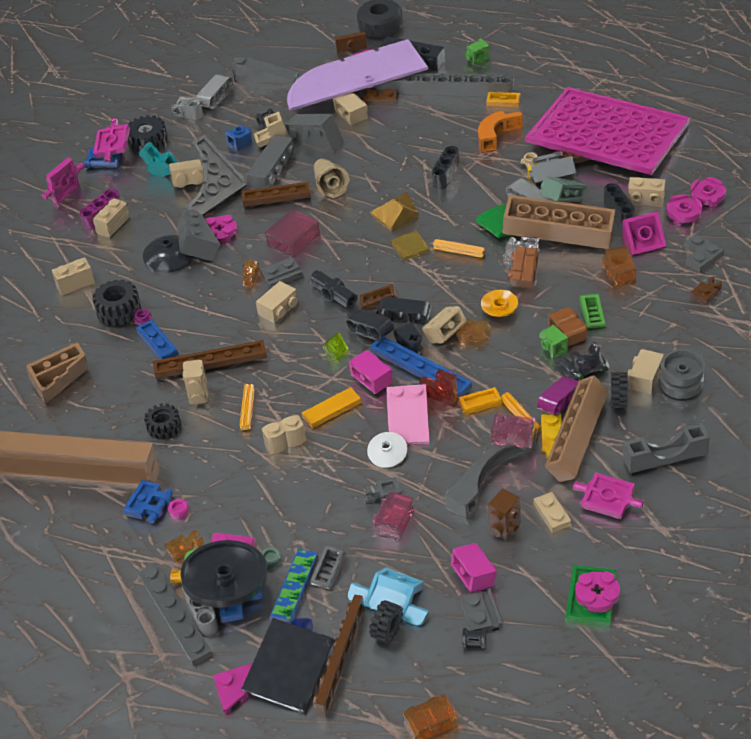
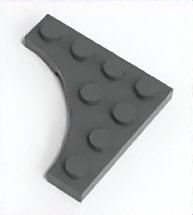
M205 134L191 144L202 165L203 183L198 195L186 207L188 210L198 211L202 216L248 185L243 176Z

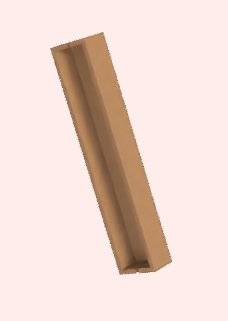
M0 431V475L138 487L142 480L155 483L160 471L157 458H155L156 453L153 443Z

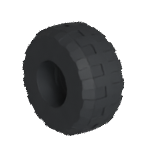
M369 0L365 2L357 11L359 30L361 32L365 31L366 36L371 38H386L387 36L394 35L403 24L400 6L393 0Z

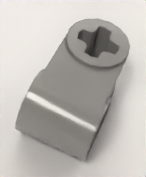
M180 97L177 100V104L171 108L172 114L178 118L198 120L203 117L199 99Z

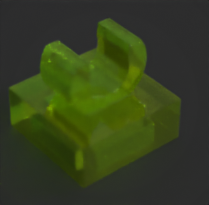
M335 333L322 347L332 360L339 358L348 349L340 333Z

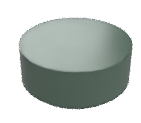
M267 547L261 551L266 560L267 568H274L280 564L281 554L277 548Z

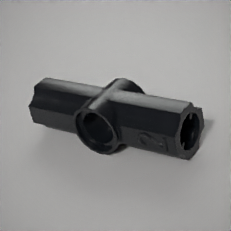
M318 270L312 273L309 279L310 284L321 290L327 300L332 301L334 299L350 309L355 306L358 300L357 294L347 289L341 279H332Z

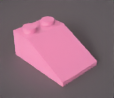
M426 384L387 387L389 432L402 436L407 445L430 444Z

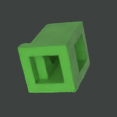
M481 38L478 39V42L467 46V51L464 52L465 58L473 65L490 59L489 45Z
M554 325L542 330L539 334V338L542 339V347L550 352L552 359L568 351V337Z

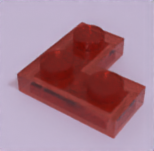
M439 369L435 374L436 381L424 376L419 382L420 385L426 384L427 398L452 407L457 405L458 392L455 374Z

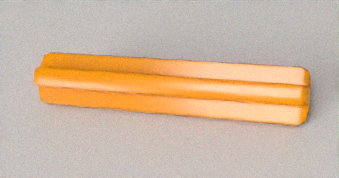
M435 239L433 244L436 250L483 258L485 255L484 247Z
M253 384L244 385L240 416V429L242 431H248L251 428L255 391Z
M509 392L502 394V402L518 419L538 428L539 433L541 426Z

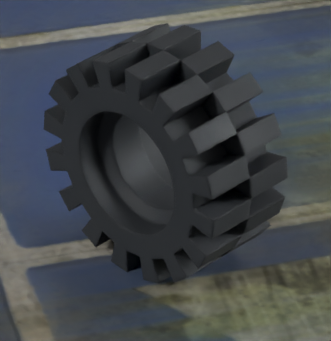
M611 372V408H627L628 372Z
M163 403L159 404L160 407L154 405L153 410L149 408L148 413H145L144 421L147 432L150 436L153 435L155 439L158 436L159 439H163L164 436L168 439L170 434L174 436L175 432H179V428H181L178 409L167 403L165 406H163ZM164 419H167V420H168V421H166V422H164V423H157V422H159L160 420H164Z
M387 600L381 601L377 606V611L375 610L373 613L374 617L371 618L372 623L369 625L370 637L386 644L393 641L394 636L397 635V630L400 628L399 624L402 623V606Z

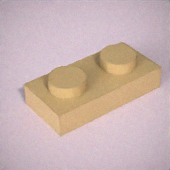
M553 492L533 499L534 506L552 533L571 526V519Z

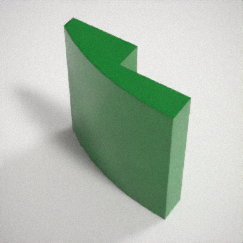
M505 204L485 211L475 220V222L498 238L510 236L502 234Z

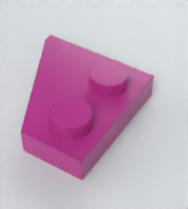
M252 663L213 675L225 715L231 712L230 708L238 701L243 702L250 693L242 691L241 688Z

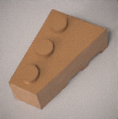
M78 342L26 365L30 381L46 405L88 369L85 353Z

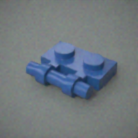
M142 480L123 508L124 514L143 519L145 514H149L147 520L153 524L163 514L162 510L165 505L167 506L170 503L173 491L167 488L164 493L160 492L161 487L159 484ZM155 500L158 501L156 506L152 505Z

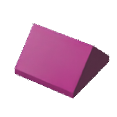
M658 211L623 220L622 240L631 255L667 246Z

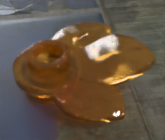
M473 318L466 319L467 322L456 331V336L461 342H470L472 340L482 342L489 339L485 332L490 328L491 324L484 320L475 321Z

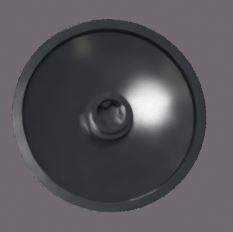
M222 540L205 544L189 554L182 564L180 575L185 593L194 601L210 607H231L255 597L263 589L267 581L268 571L266 560L258 549L244 542Z

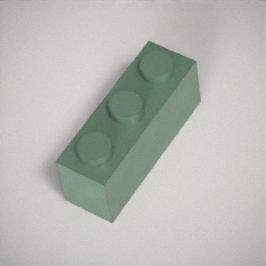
M545 177L541 184L540 194L557 202L583 201L588 185L571 177Z

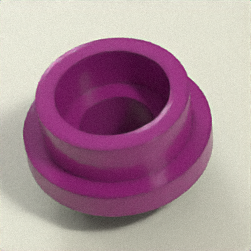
M139 309L135 312L134 322L137 325H142L152 320V315L147 309Z

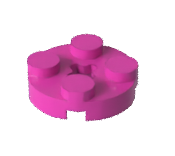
M707 177L703 181L698 179L691 184L690 195L692 199L694 197L698 198L702 205L716 207L718 203L724 200L726 187L723 186L722 181Z
M685 194L676 195L666 205V214L675 224L681 225L698 221L701 218L702 203L696 197L692 199L688 198V195Z
M231 215L209 217L205 220L220 244L231 241V237L234 234L236 236L238 233L237 224Z
M611 572L584 573L580 575L579 581L576 584V599L581 606L583 604L591 612H606L612 609L616 602L618 603L620 599V586ZM599 589L602 591L601 594L597 595L593 590Z

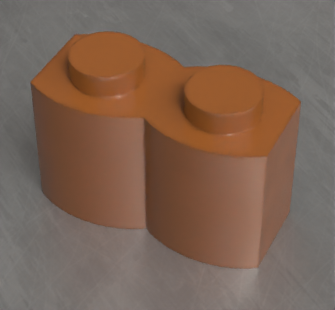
M565 307L548 314L549 327L554 325L568 337V347L587 339V325L578 318L576 311L570 307Z

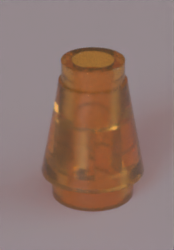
M247 260L243 264L242 284L245 287L253 286L260 271L258 262Z

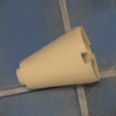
M326 159L317 160L314 164V172L318 191L325 197L336 198L346 192L348 182H350L347 171Z

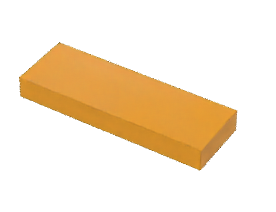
M350 387L302 412V418L313 429L362 403L361 398Z

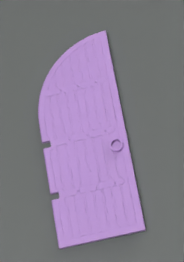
M407 39L380 47L376 52L370 50L344 58L343 62L340 60L333 61L306 72L291 86L287 96V104L290 111L428 70V67Z

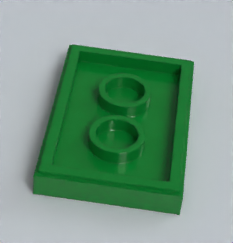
M573 565L565 622L610 627L612 609L596 613L589 611L588 607L583 604L581 606L576 599V584L579 581L580 575L590 572H611L614 575V579H616L617 570ZM596 589L593 591L596 592L597 595L601 594L602 590Z

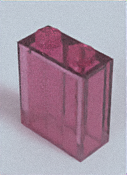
M292 209L265 231L267 245L294 258L320 236L319 221Z

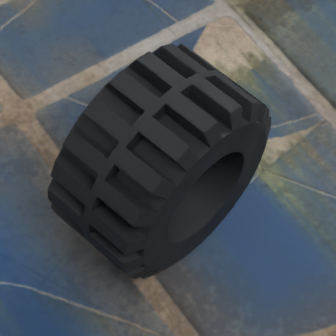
M122 279L108 281L106 284H101L100 288H97L95 293H93L92 300L97 318L108 326H121L125 323H130L132 319L134 320L135 312L141 309L137 288L130 281L125 282Z

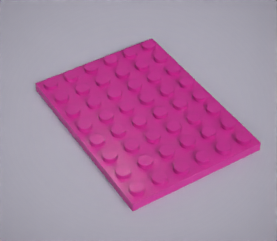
M567 87L526 135V142L549 149L566 151V153H574L575 155H581L598 162L652 175L690 123V117Z

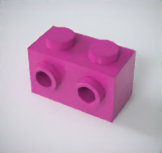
M368 350L349 361L351 375L374 394H377L393 383L390 366L381 362L376 355L371 354Z
M476 543L453 549L450 565L470 593L494 586L497 575L496 568L489 562L484 551Z

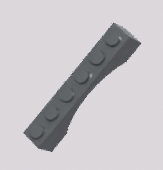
M518 418L513 424H510L506 431L496 438L494 444L483 452L478 461L473 462L470 469L459 477L458 482L447 490L445 494L446 508L467 519L479 506V491L486 476L504 461L527 454L538 442V428Z

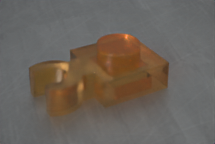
M197 530L189 533L188 537L185 538L182 534L167 542L164 546L176 563L183 559L188 551L193 550V547H201L204 544L203 537L198 538L199 533Z

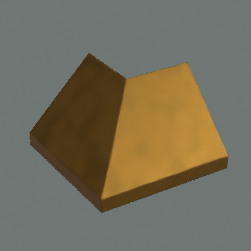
M408 192L370 212L373 217L391 231L419 216Z

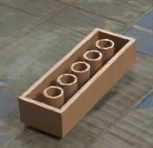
M509 195L503 217L502 234L609 249L615 210Z

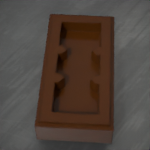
M365 31L335 37L337 53L366 48Z

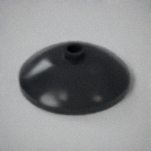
M178 235L159 237L150 242L143 251L144 264L150 270L160 273L178 271L186 267L194 258V256L180 253Z

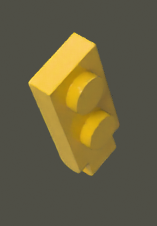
M541 414L542 452H546L547 458L561 427V414L557 416Z

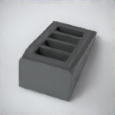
M325 545L310 584L330 590L346 560V552ZM329 557L337 559L336 562L329 560ZM326 564H330V565H333L334 567H333V568H330V567H327V566H325V565H326ZM322 570H324L327 572H331V574L327 575L321 572ZM322 577L328 579V581L325 583L319 581L318 578Z

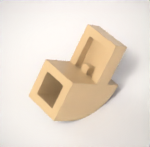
M279 111L264 117L267 128L254 133L259 148L268 145L274 135L286 137V128Z

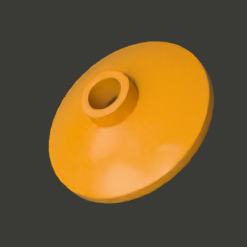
M507 290L490 291L481 299L482 310L488 315L495 317L507 316L518 307L516 295Z

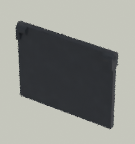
M272 618L241 690L291 708L294 711L304 713L335 641L334 638Z

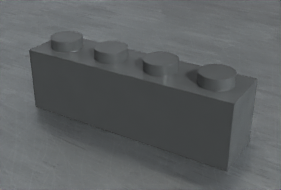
M280 135L273 136L247 173L249 188H266L274 184V180L280 175L281 170L295 152L293 138Z

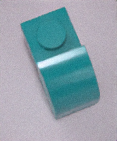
M151 142L147 143L138 153L147 163L145 169L151 174L161 177L170 174L169 164L179 163L170 151L160 154Z

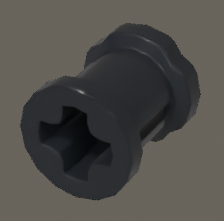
M463 628V648H467V646H481V648L485 649L486 629L482 628L481 631Z

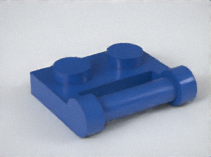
M94 147L89 148L87 159L84 162L86 169L108 166L113 168L119 167L122 153L113 154L111 162L106 163L104 162L105 156L95 158L93 154Z

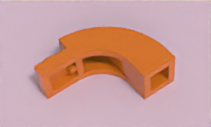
M502 110L482 120L478 127V145L481 153L497 150V135L500 133L523 128V115L521 111L504 114Z

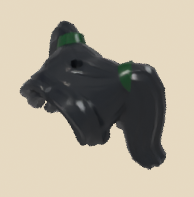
M595 342L588 348V355H582L574 351L570 355L572 361L562 356L555 359V364L561 367L563 373L576 381L584 379L585 375L591 372H606L609 370L608 361L601 354V349L596 346Z

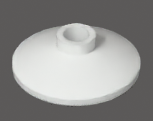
M394 432L380 433L370 441L367 450L368 457L377 467H395L407 455L406 441L402 436Z

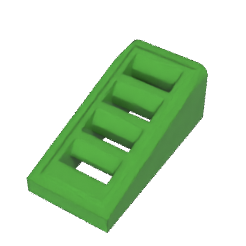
M599 294L580 296L579 304L587 328L606 327Z

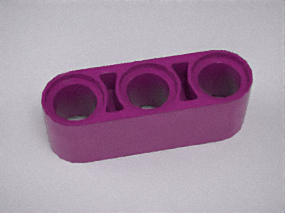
M117 189L106 190L80 211L82 224L85 229L92 230L95 228L93 218L109 204L110 200L114 198L120 200Z
M562 376L540 395L537 408L557 416L569 406L579 381Z

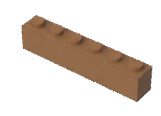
M595 376L578 382L545 464V468L559 482L572 480L577 476L597 419L605 403L608 390Z

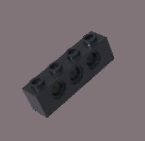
M387 36L380 47L404 41V39ZM410 41L428 69L439 70L445 61L444 47Z

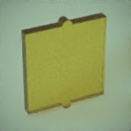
M417 231L406 235L402 234V236L390 240L402 260L418 257V255L430 251Z

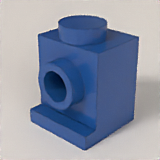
M239 125L231 131L226 130L227 145L238 151L252 142L250 128Z

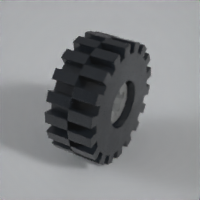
M146 115V117L139 116V119L134 118L133 122L130 121L128 123L130 128L127 141L128 146L136 152L138 150L141 151L149 142L156 149L157 147L161 148L163 147L162 144L165 145L168 140L164 120H161L160 117L156 118L154 115L152 117L150 115Z

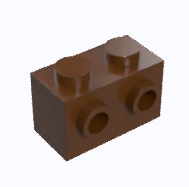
M503 488L488 504L489 532L494 536L507 541L511 535L518 531L521 525L520 497Z

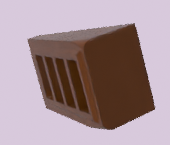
M394 284L361 294V309L378 308L380 299L383 297L399 298Z

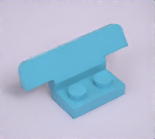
M388 568L375 573L370 588L352 583L348 592V598L351 601L354 594L362 595L364 606L376 611L378 604L384 600L402 606V621L415 626L423 625L430 612L411 604L413 595L423 589L424 581Z

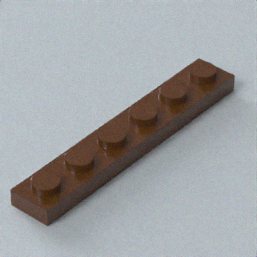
M264 340L155 360L153 361L155 379L183 374V363L185 361L202 360L204 370L267 358Z
M354 594L352 602L347 604L346 619L341 621L339 638H335L332 656L328 657L326 674H322L319 693L314 695L313 706L316 708L318 717L326 718L365 609L362 595Z

